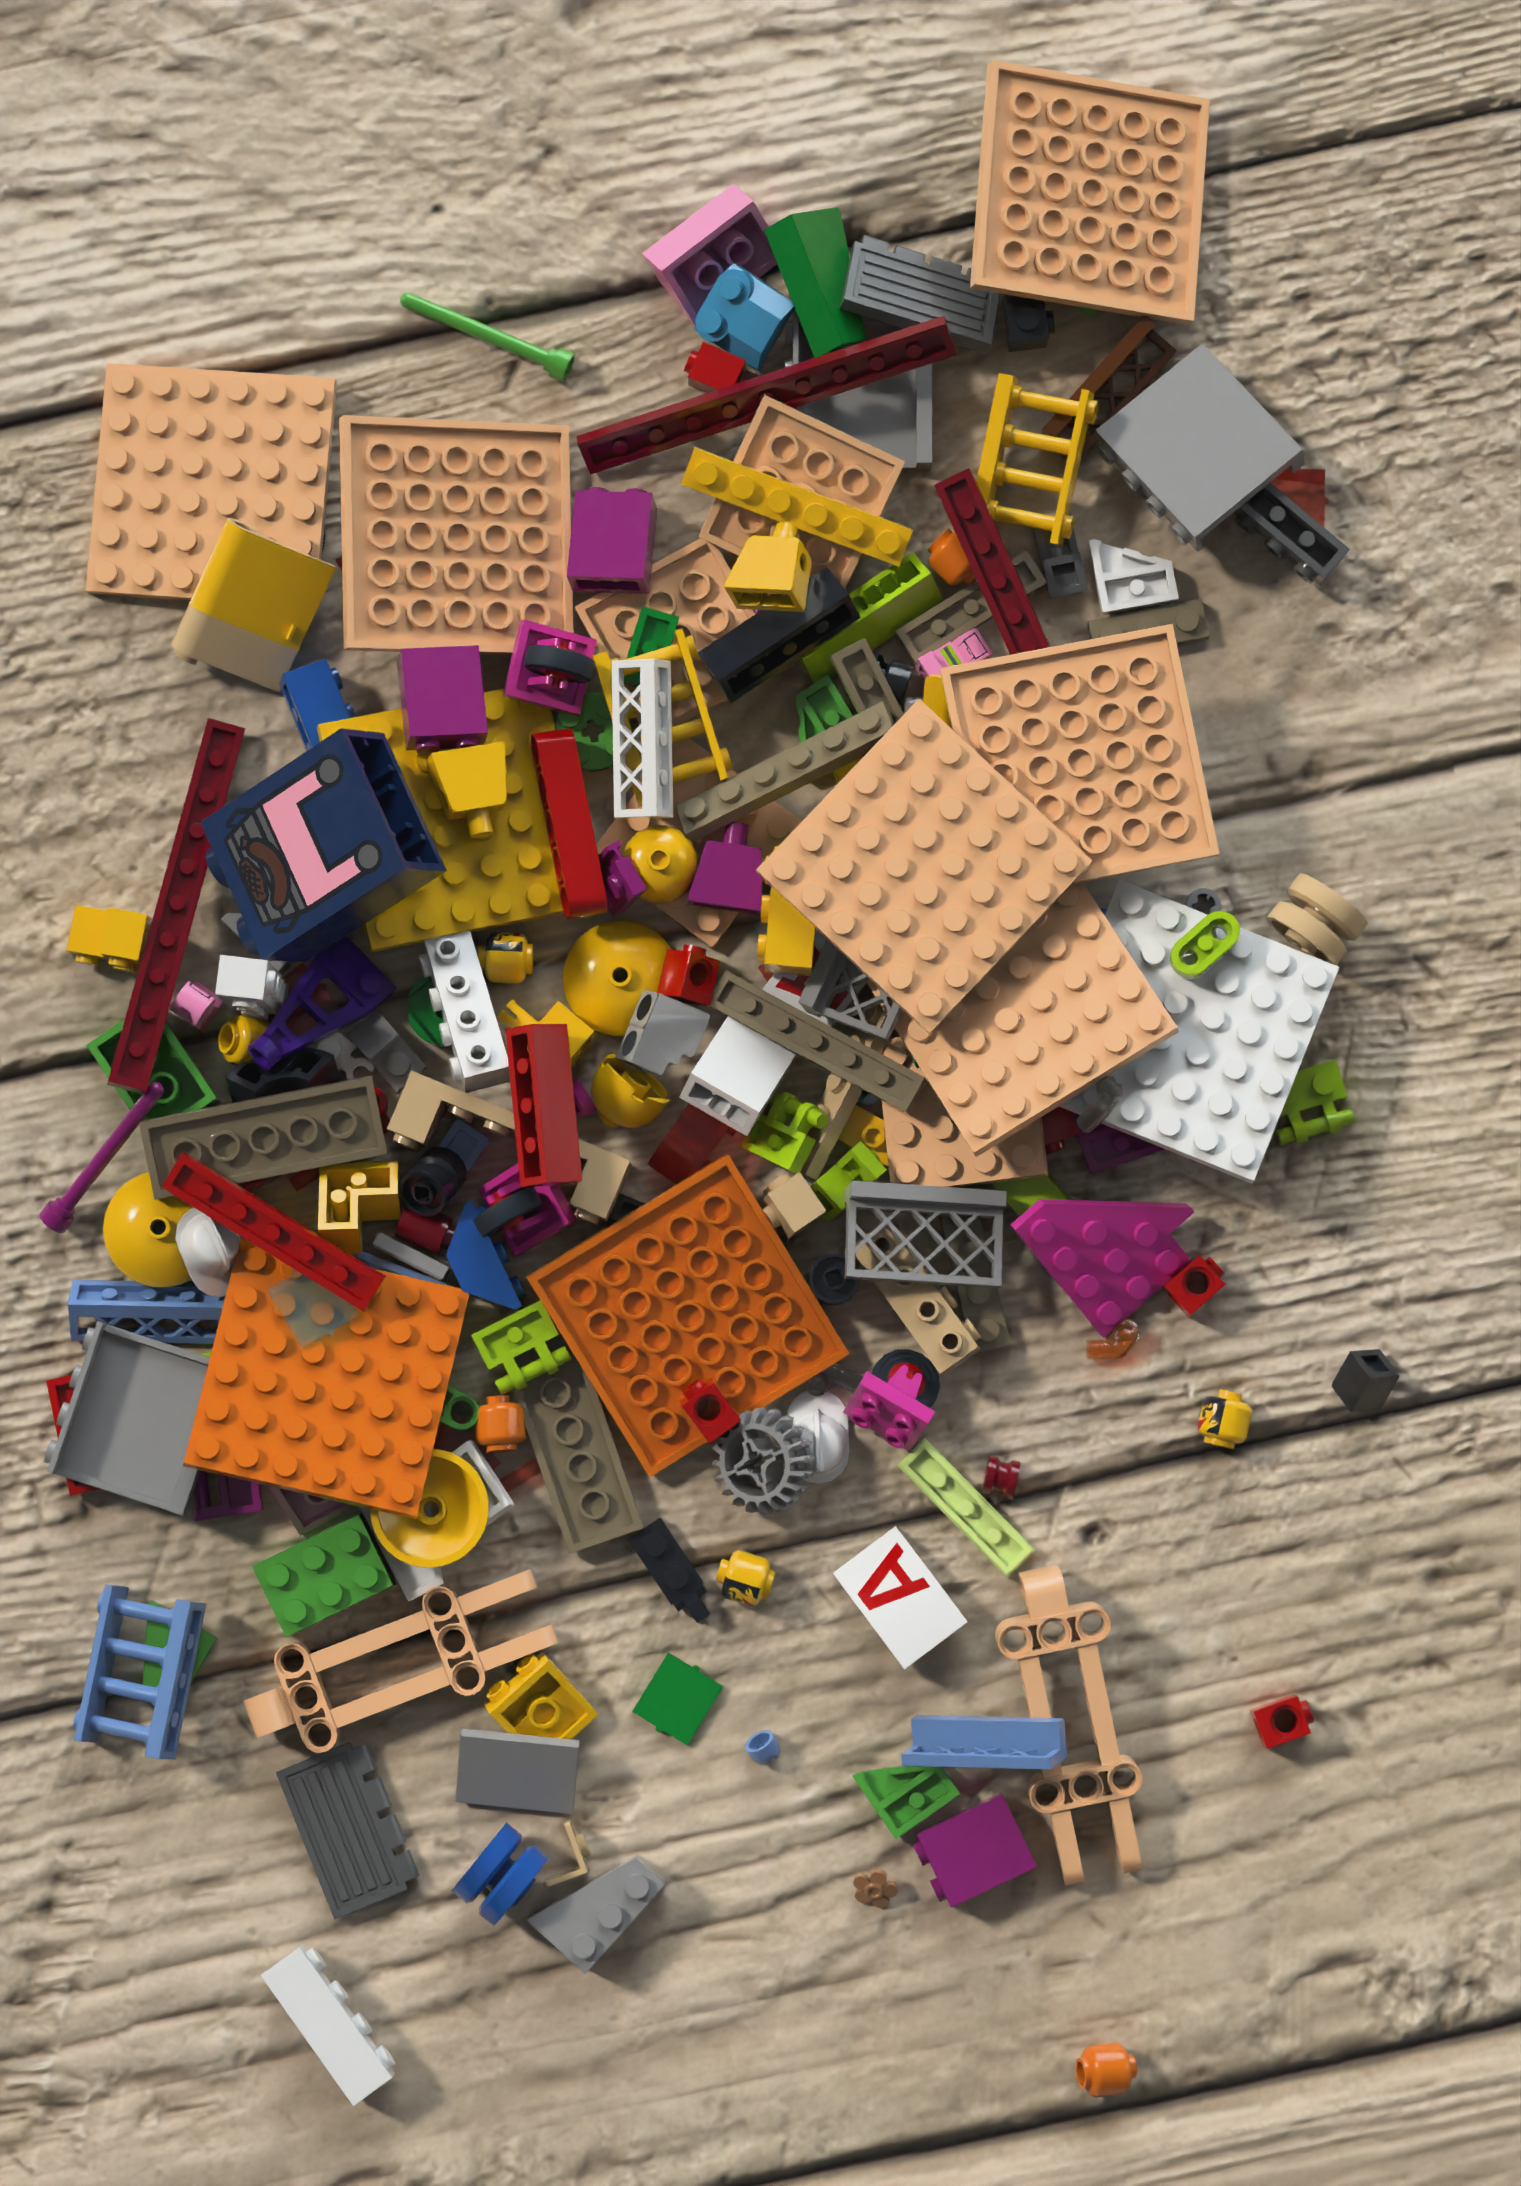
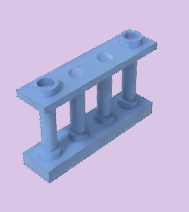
M105 1584L104 1592L100 1595L97 1604L99 1618L81 1707L74 1717V1741L98 1742L99 1733L101 1732L144 1742L146 1746L145 1756L175 1759L206 1603L176 1599L175 1606L172 1609L129 1601L127 1600L129 1587ZM123 1615L168 1625L170 1633L167 1646L160 1648L119 1639ZM115 1654L160 1664L162 1673L159 1685L152 1687L111 1678ZM107 1693L152 1703L154 1712L151 1724L143 1726L103 1717Z

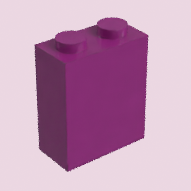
M592 487L587 489V491L576 490L567 567V579L573 592L649 594L658 510L652 493H647L645 490L630 488L625 492H612L601 487Z
M479 645L401 649L397 661L406 751L416 750L419 754H431L438 752L440 749H459L484 745L488 728Z
M1001 1792L916 1832L919 1842L913 1844L922 1866L930 1863L936 1878L930 1880V1883L939 1902L947 1899L951 1908L1037 1867Z

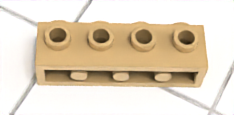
M900 1223L895 1226L905 1238L909 1236ZM885 1226L871 1238L885 1256L889 1255L901 1244ZM861 1239L856 1241V1246L862 1241ZM865 1244L855 1253V1256L865 1270H872L881 1262ZM905 1247L901 1248L889 1259L900 1272L910 1273L919 1265ZM883 1265V1266H882L880 1269H878L877 1271H889V1270L886 1268L885 1265ZM923 1267L917 1272L928 1274ZM873 1280L941 1376H945L981 1350L975 1342L981 1338V1335L968 1318L963 1322L960 1321L953 1311L958 1306V1303L945 1286L938 1290L935 1284Z

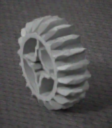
M762 1407L754 1409L753 1412L750 1410L743 1411L739 1414L741 1421L719 1437L723 1443L716 1444L712 1448L716 1453L720 1454V1459L714 1460L711 1464L716 1468L720 1467L721 1474L714 1480L717 1482L725 1481L726 1486L722 1494L726 1496L734 1494L733 1505L737 1507L745 1505L746 1512L754 1513L759 1510L760 1514L766 1515L771 1514L773 1511H784L788 1508V1504H795L800 1500L798 1493L806 1492L809 1489L804 1479L811 1478L815 1473L807 1468V1463L813 1462L816 1457L807 1455L805 1448H808L812 1441H802L800 1437L805 1428L801 1426L792 1428L794 1417L790 1415L782 1417L781 1410L772 1409L767 1411V1409ZM764 1432L774 1437L779 1443L780 1448L773 1445L769 1436L765 1437ZM773 1455L772 1458L765 1460V1463L761 1466L754 1467L755 1464L762 1461L761 1459ZM746 1475L752 1476L757 1486H762L763 1490L753 1485Z

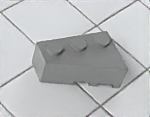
M635 1855L582 1887L528 1916L527 1921L586 1974L665 1886L666 1880L641 1857Z

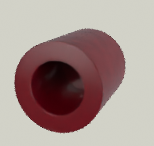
M405 1207L399 1220L395 1237L439 1254L442 1247L448 1250L456 1227L451 1226L453 1222L452 1217L440 1212L434 1216L424 1217L415 1214Z

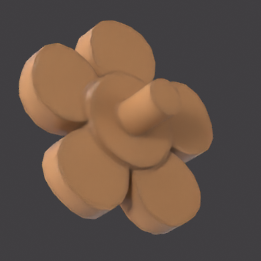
M872 1870L870 1877L864 1873H859L854 1877L853 1884L857 1888L855 1898L860 1903L867 1904L873 1899L872 1903L875 1907H886L890 1901L889 1897H894L898 1893L897 1883L887 1881V1874L883 1870Z

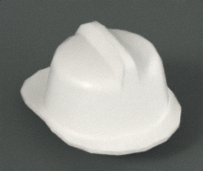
M192 1208L182 1216L177 1225L175 1238L179 1252L192 1281L199 1290L209 1296H226L235 1256L240 1247V1236L196 1208Z
M812 1389L804 1391L794 1398L787 1410V1415L794 1417L792 1428L796 1426L805 1428L800 1437L801 1440L812 1441V1444L805 1448L806 1454L816 1457L813 1462L807 1463V1468L815 1474L811 1478L804 1480L818 1484L832 1481L839 1476L846 1467L849 1457L848 1417L842 1413L845 1406L837 1396L827 1390Z

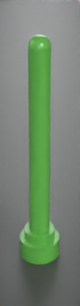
M404 293L400 298L401 305L409 310L543 365V370L548 371L549 376L565 382L574 364L575 353L563 348H559V350L553 348L550 351L411 293Z

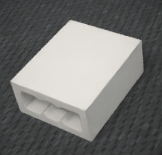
M728 1016L691 1072L679 1098L748 1136L783 1080L795 1054Z

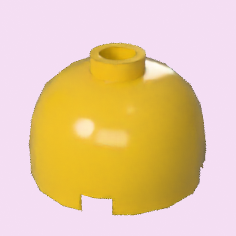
M667 825L649 826L638 831L627 842L622 855L623 858L626 856L630 858L647 889L639 898L654 904L673 902L689 891L699 865L698 853L691 840L682 831Z
M616 1054L606 1055L598 1066L591 1083L590 1093L592 1100L600 1111L598 1117L605 1124L613 1128H617L618 1125L626 1128H640L652 1123L669 1103L670 1099H665L668 1095L665 1087L650 1073L647 1074L639 1069L636 1072L626 1067L627 1063L615 1058Z

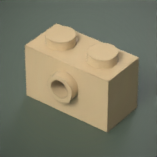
M786 1172L772 1181L763 1190L766 1196L759 1204L772 1227L777 1230L785 1243L817 1222L826 1212V1209L800 1172L792 1178Z

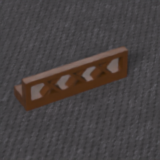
M1142 316L1069 398V400L1079 401L1081 390L1085 389L1094 393L1093 400L1109 399L1110 415L1105 420L1095 421L1094 424L1088 423L1081 460L1098 442L1096 431L1090 436L1089 428H1099L1136 398L1177 352L1173 346L1154 331L1156 324L1147 316ZM1147 339L1164 352L1156 363L1139 364L1138 349ZM1133 356L1134 364L1125 365L1128 362V360ZM1149 370L1140 380V371ZM1134 371L1135 387L1130 392L1114 393L1113 377L1118 372ZM1108 384L1109 393H1100ZM1114 399H1123L1115 408ZM1056 413L1043 427L1041 434L1060 438L1067 429L1074 428L1076 417ZM1061 454L1067 459L1068 455Z

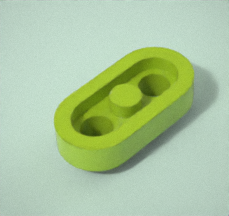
M1215 911L1208 914L1174 944L1170 954V964L1173 970L1184 978H1196L1206 972L1237 943L1240 934L1238 921L1233 915L1225 911ZM1220 928L1225 932L1226 937L1221 940L1215 939L1212 935V930ZM1185 954H1193L1197 962L1193 965H1188L1183 961L1182 957Z

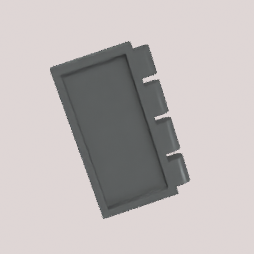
M866 235L862 236L860 242H854L850 251L840 309L901 328H908L944 316L954 344L987 354L992 344L1000 293L971 289V268H968L966 275L961 274L962 265L932 256L928 264L925 263L926 254L898 245L895 246L893 252H889V242Z
M348 1742L276 1772L334 1920L409 1889L406 1881L420 1876L410 1850L395 1855L393 1848L406 1843L396 1814L393 1813L380 1818L378 1811L392 1806L381 1777H376L367 1782L364 1778V1774L377 1769L367 1743L353 1749L351 1743Z

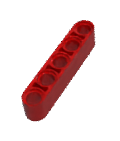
M567 728L531 734L532 757L564 915L566 919L606 913V891L573 730Z

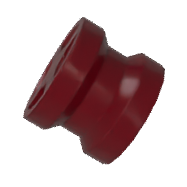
M989 1455L982 1493L990 1495L993 1492L1002 1493L1004 1498L1013 1500L1020 1462L1012 1460L1009 1463L1001 1462L998 1457Z

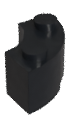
M305 1047L280 1060L269 1070L262 1068L255 1060L239 1064L225 1076L233 1103L341 1082L334 1054Z

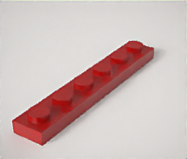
M185 1152L181 1153L161 1186L363 1312L386 1277Z

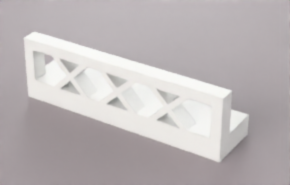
M655 658L611 661L614 818H673L671 661ZM640 668V685L631 693L624 686V669ZM632 706L641 713V724L633 733L625 726L624 716ZM633 744L642 754V763L634 772L625 764V754ZM633 784L642 791V809H626V793Z

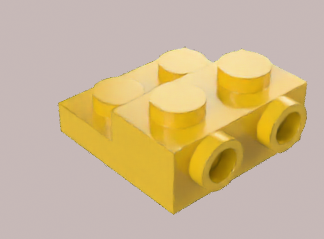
M543 1651L537 1656L529 1654L524 1657L516 1667L518 1673L507 1683L504 1680L495 1683L487 1692L488 1700L484 1703L489 1714L507 1733L572 1739L599 1715L596 1709L571 1684L569 1679Z

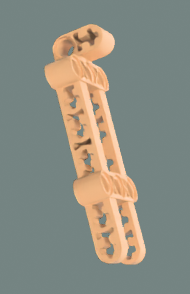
M1058 1565L1019 1572L1020 1586L1028 1614L1005 1619L997 1626L995 1640L1000 1652L1007 1658L1018 1660L1029 1718H1051L1038 1655L1076 1648L1098 1759L1066 1766H1061L1060 1762L1051 1770L1040 1769L1039 1772L1034 1773L1029 1778L1027 1783V1794L1032 1806L1037 1811L1049 1813L1064 1884L1067 1886L1085 1882L1070 1809L1106 1801L1123 1874L1142 1870V1861L1128 1798L1140 1789L1142 1774L1138 1765L1131 1757L1119 1754L1097 1643L1108 1636L1111 1629V1621L1104 1608L1095 1602L1068 1604L1062 1573ZM1090 1613L1100 1615L1102 1620L1100 1626L1094 1631H1086L1081 1628L1083 1618ZM1053 1621L1061 1623L1063 1631L1058 1638L1047 1639L1042 1635L1043 1628L1047 1623ZM1011 1630H1020L1024 1633V1640L1017 1647L1010 1648L1004 1644V1637ZM1122 1767L1132 1769L1133 1776L1129 1782L1118 1784L1113 1781V1775L1117 1769ZM1083 1775L1094 1778V1785L1087 1792H1079L1074 1789L1075 1781ZM1040 1785H1054L1056 1787L1054 1796L1049 1800L1038 1799L1035 1793Z
M529 1569L459 1597L450 1587H433L423 1597V1611L311 1653L310 1649L303 1643L293 1642L283 1645L278 1649L274 1658L275 1669L282 1686L243 1701L256 1738L296 1723L306 1748L312 1752L323 1753L335 1747L339 1742L341 1735L340 1727L448 1685H451L454 1691L460 1695L470 1696L478 1693L486 1685L487 1670L559 1643L551 1624L479 1652L466 1615L538 1588L532 1570ZM438 1592L447 1594L451 1599V1609L445 1615L436 1614L430 1605L431 1598ZM430 1629L444 1666L332 1708L319 1673L320 1671ZM449 1630H459L465 1636L466 1642L462 1650L453 1652L445 1646L444 1638ZM290 1649L298 1650L303 1655V1666L296 1672L290 1671L284 1665V1655ZM470 1666L477 1670L480 1679L475 1688H464L459 1683L458 1674L461 1668ZM303 1686L312 1687L317 1693V1703L313 1708H304L298 1702V1691ZM315 1724H325L331 1730V1740L327 1745H318L313 1741L311 1731Z

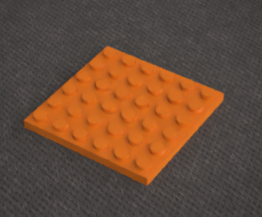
M728 1153L526 1276L649 1478L708 1442L679 1402V1400L685 1397L682 1391L697 1379L701 1378L705 1382L711 1378L739 1415L743 1411L750 1410L753 1412L756 1408L767 1406L850 1354ZM713 1398L701 1400L697 1407V1413L703 1417L714 1415L718 1409V1401Z
M240 1238V1247L235 1256L183 1463L184 1467L417 1519L470 1293L452 1286L377 1270L386 1277L363 1312L253 1243Z

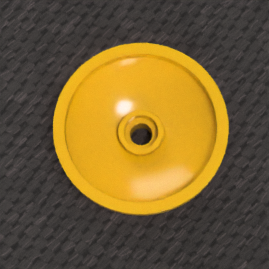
M610 921L599 924L585 932L572 946L563 969L564 992L574 1014L591 1029L599 1033L624 1037L643 989L653 992L658 990L666 951L671 949L668 943L653 929L633 921ZM617 969H624L628 973L626 981L618 983L613 979V973Z
M149 1172L132 1178L115 1193L105 1213L103 1235L110 1258L127 1277L146 1286L167 1288L191 1281L192 1279L179 1252L175 1237L180 1219L194 1207L176 1196L154 1200ZM157 1220H162L166 1224L164 1233L160 1235L154 1234L152 1226Z
M433 1449L417 1519L370 1509L371 1523L380 1543L394 1557L412 1566L437 1568L460 1560L477 1545L487 1525L489 1500L481 1477L467 1461L451 1452ZM436 1503L439 1506V1512L435 1517H428L425 1514L427 1504Z

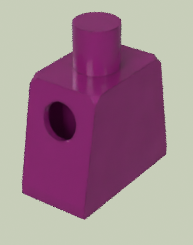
M731 822L725 826L723 842H706L689 892L688 905L761 916L762 877L756 872V869L762 864L761 848L746 846L749 831L748 824Z

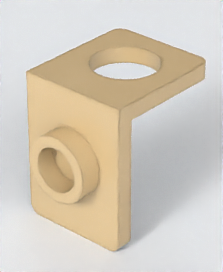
M571 1820L565 1821L564 1825L579 1867L545 1879L543 1881L545 1888L588 1873L589 1871L585 1857L591 1855L584 1833L576 1834Z

